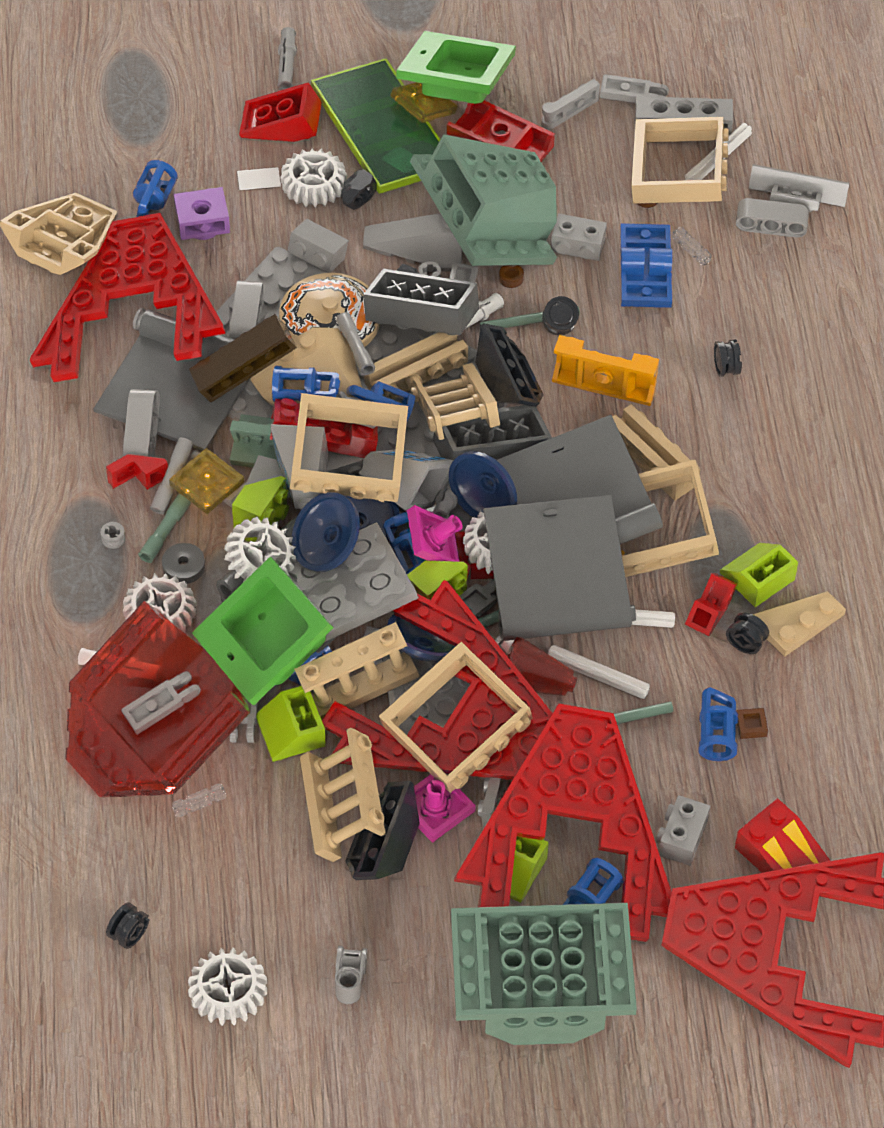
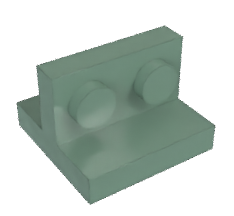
M241 414L239 421L232 420L230 432L234 443L229 459L231 465L253 468L258 455L277 460L274 443L270 439L271 424L273 423L271 418Z

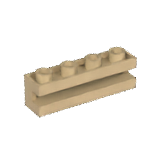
M438 332L375 362L374 372L370 375H364V384L371 390L372 386L380 381L407 392L411 387H414L413 377L418 376L421 383L424 384L432 379H438L453 369L462 367V365L468 362V345L464 340L457 341V335ZM383 390L384 397L392 400L398 397L396 394Z
M632 404L623 409L622 418H619L616 414L612 416L631 459L644 472L650 471L655 467L672 466L680 461L682 463L692 461L682 453L677 444L672 443L666 438L663 431L655 427L647 419L646 415L642 411H638ZM692 481L663 487L662 489L675 501L692 490L694 486Z

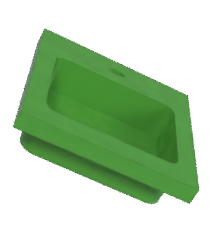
M424 31L398 67L396 79L422 83V93L427 96L474 104L481 103L487 94L491 93L515 56L516 46Z
M270 556L192 634L248 702L255 705L274 685H280L295 672V668L300 667L322 646L326 635L334 627Z

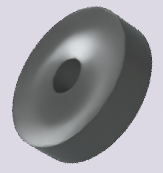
M175 544L169 547L163 554V573L167 574L168 579L176 576L179 582L192 583L198 580L204 573V554L193 544Z

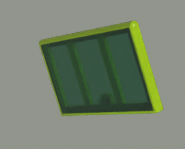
M381 59L311 80V87L322 101V106L357 161L376 180L377 192L379 194L421 181L410 160L414 154L433 155L441 139L402 80L396 79V71L388 59Z

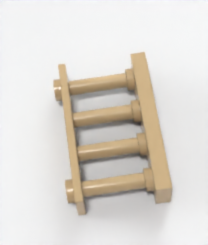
M473 363L462 365L464 375H460V378L423 387L418 376L413 377L414 387L410 388L411 394L415 395V402H418L425 414L430 432H435L439 440L444 439L442 427L480 417L482 420L485 419L490 428L500 425L497 402Z
M396 622L294 669L304 692L314 691L312 697L321 720H323L334 701L352 709L420 677L411 657L405 652L400 654L399 650L406 647L407 644ZM387 655L390 656V659L375 665L374 661ZM364 666V671L351 677L349 676L350 672ZM339 678L340 682L324 688V684Z
M353 728L347 729L349 745L325 759L310 752L300 756L314 851L316 855L332 862L342 858L341 842L364 829L380 836L385 834L384 815L381 810L371 753L372 744L369 736ZM351 757L353 769L329 781V769ZM355 781L357 793L334 806L333 793ZM359 805L361 818L337 830V817Z

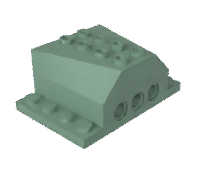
M443 134L433 155H413L410 163L472 266L554 264L557 256L548 244L547 238L557 222L556 185L535 152Z
M628 903L451 908L456 1021L485 1020L486 1034L513 1045L575 1043L604 1030L606 1016L636 1015L637 1006Z

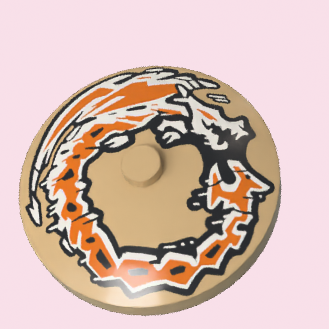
M321 273L302 279L287 291L280 304L279 317L287 326L293 339L313 327L338 328L340 330L336 319L339 314L344 312L351 315L364 347L374 339L380 327V324L366 321L363 294L369 286L361 280L345 274Z

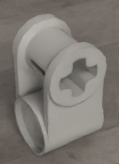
M338 946L335 994L341 1003L353 1004L360 999L363 977L366 973L368 948H363L360 951L344 949L343 946ZM345 984H352V985H354V986H352V987H344L343 985H345Z

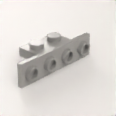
M753 164L749 189L770 192V201L804 205L808 208L809 212H812L813 210L818 211L820 203L845 207L850 183Z

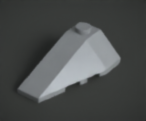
M440 213L369 225L364 228V249L389 257L397 255L406 258V262L412 264L415 262H435L440 266L441 271L451 272L453 263L461 264L462 248Z

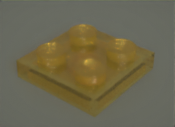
M419 82L395 87L390 95L422 123L453 115L458 107L450 99L424 95L422 93V83Z
M207 448L169 479V484L172 488L206 514H209L245 483L243 475Z

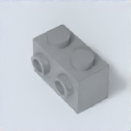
M558 213L557 222L552 233L551 248L553 252L599 261L606 239L607 223Z
M306 219L291 232L287 252L327 273H331L345 260L349 240Z
M678 795L675 805L669 804L665 815V820L668 821L666 828L661 827L657 835L656 843L660 844L659 855L691 866L708 822L710 805Z

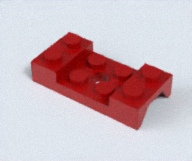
M485 100L477 104L468 103L464 114L455 124L450 121L447 123L446 135L535 152L541 162L554 147L555 133ZM501 130H503V131L506 132L505 134H497V133H495V132H499V131H501Z
M289 398L275 399L271 415L272 424L297 426L300 403H296V401ZM314 418L306 419V426L325 428L328 451L365 458L370 452L376 451L378 426L370 428L355 423Z

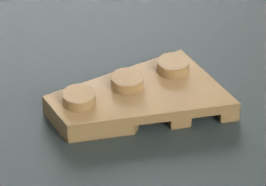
M827 591L753 615L760 618L768 626L769 636L767 640L786 657L844 616L846 609Z

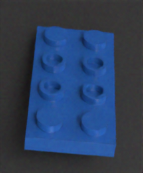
M621 223V306L672 308L670 225Z

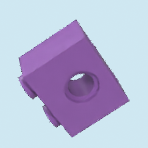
M223 187L174 194L175 213L181 240L191 238L207 240L219 234L230 233L229 215Z

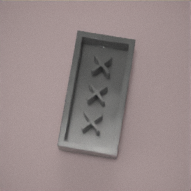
M382 269L363 294L366 321L397 325L402 328L422 329L427 332L447 333L448 335H461L479 310L478 285L475 282Z
M521 405L499 408V426L490 428L485 419L482 420L480 417L442 427L444 439L439 440L434 432L433 442L442 458L454 460L464 452L477 451L498 460L551 439L552 436L537 408Z

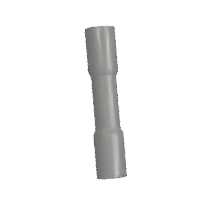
M347 312L339 314L336 321L343 336L348 341L361 374H372L375 370V365L358 335L357 327L351 315Z
M180 437L178 439L166 474L154 496L150 509L155 513L165 514L179 474L193 447V442L186 438Z

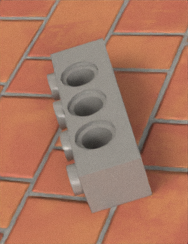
M636 96L635 124L636 119L723 117L724 129H729V135L732 133L733 99Z

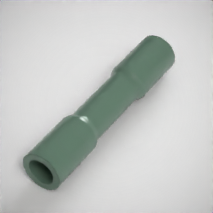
M183 494L177 495L153 535L148 538L138 553L143 561L152 563L164 545L165 539L190 506L191 500Z

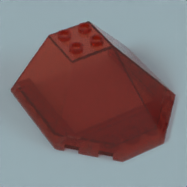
M144 600L69 682L68 692L71 693L70 709L67 712L69 745L66 748L65 759L99 797L175 795L251 712L243 694L210 654ZM188 671L192 676L191 681L175 691L179 694L190 686L197 684L201 689L200 694L191 701L183 703L184 705L141 733L136 734L121 710L166 680L170 681L177 675Z

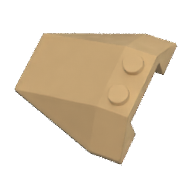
M73 193L14 211L0 221V227L19 257L28 260L32 264L41 266L51 273L61 275L84 264L98 254L107 231L117 216V211L78 193Z
M313 327L293 339L297 346L295 350L251 377V382L259 394L272 406H274L272 377L275 366L293 369L315 367L316 371L336 372L339 374L340 380L339 392L342 391L345 394L347 388L351 385H357L362 388L353 352L348 341L338 328ZM284 379L283 389L304 390L305 380ZM321 381V391H328L330 381Z

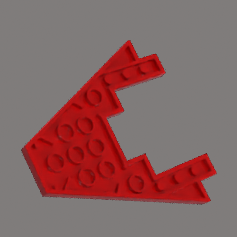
M161 213L117 220L111 223L98 254L88 261L31 355L30 363L33 368L51 365L50 376L53 382L77 379L84 322L108 318L110 299L154 292L153 303L156 309L177 306L173 353L176 361L201 357L203 338L226 334L223 323Z
M443 580L431 600L417 593L418 599L394 609L393 612L396 616L454 646L462 642L530 708L533 717L530 725L524 731L517 732L512 736L506 748L502 751L497 750L490 757L489 762L481 770L476 769L470 775L513 780L551 717L552 712L448 581ZM467 665L455 677L469 683L470 686L444 727L419 715L407 734L445 774H450L516 714ZM334 701L323 718L324 728L342 738L333 753L349 745L347 729L353 728L369 736L372 744L371 753L374 767L428 772L383 726ZM349 757L339 764L352 765V759Z
M559 703L455 875L454 881L480 886L478 907H508L517 836L543 840L546 833L547 814L601 823L598 850L626 855L621 903H628L631 940L647 942L650 934L651 915L667 917L672 892L614 713Z
M879 852L672 888L662 947L845 1067L850 1068L852 1064L855 1042L884 1048L883 1015L802 999L806 971L777 965L786 917L814 922L819 896L884 910V878L881 877L884 853Z

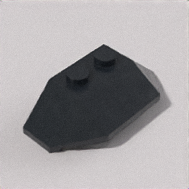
M483 323L480 327L475 363L481 378L496 402L537 407L544 394L525 355L515 342L506 336L507 332L503 327Z
M411 780L388 782L383 788L384 791L379 795L381 810L384 815V835L380 836L367 829L355 834L345 860L355 880L381 879L403 871L420 824L414 784Z

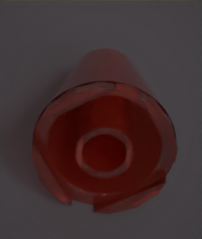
M515 636L511 645L513 650L508 654V658L536 693L566 696L567 692H573L577 682V677L573 676V669L524 638Z

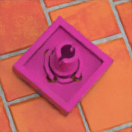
M416 505L409 508L407 514L414 555L427 561L459 562L455 533L462 530L460 519L457 516L454 517V515L445 519Z
M431 774L414 786L420 821L418 828L432 843L476 811V805L460 789H454L449 793L445 789L444 783L436 780Z

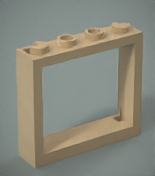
M723 117L636 119L631 184L633 204L722 201V191H727V176H723V174H727L728 171L727 159H723L728 158V143H724V141H729V129H724ZM716 140L714 180L644 182L647 142Z
M301 393L290 489L300 490L303 493L317 492L326 494L327 492H335L354 499L367 498L381 502H398L408 406ZM314 418L397 428L392 480L300 469L306 419Z
M696 460L684 463L680 461L672 466L655 467L650 471L639 473L646 492L692 481L706 536L622 556L625 577L719 555Z
M462 642L379 715L383 727L436 780L443 782L445 789L449 793L454 789L463 787L467 783L469 776L476 769L481 770L489 762L490 757L497 750L502 751L506 748L510 738L517 732L524 731L530 725L533 718L530 708ZM467 665L516 714L447 776L398 726Z

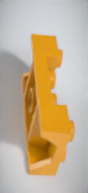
M559 335L554 348V354H557L552 376L553 383L651 406L656 391L659 359L634 353L632 361L622 357H614L597 351L585 350L583 340Z

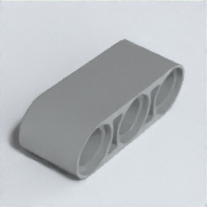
M745 198L738 203L736 226L738 229L746 232L802 237L807 233L809 210L800 204Z
M237 281L229 328L230 338L236 339L242 333L249 331L259 324L264 291L263 282Z
M130 390L123 456L132 454L155 457L160 408V394L158 390Z

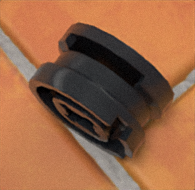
M565 296L552 298L542 313V323L545 329L554 335L568 334L574 329L579 319L577 304Z
M731 339L727 343L723 341H715L714 362L719 377H723L726 373H732L733 375L741 374V351L739 343H735L737 339Z
M746 612L739 613L735 617L734 623L726 631V637L730 644L746 654H756L762 647V641H765L769 636V629L764 621Z
M130 902L125 903L110 919L106 929V936L114 941L118 940L119 945L129 949L145 933L150 921L148 919L149 915L143 911L138 912L137 907Z

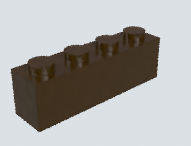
M274 314L249 331L242 333L232 342L222 346L207 358L200 360L196 365L189 368V371L199 392L212 403L295 350L297 346L287 326Z

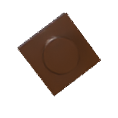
M764 708L736 710L740 739L768 736Z

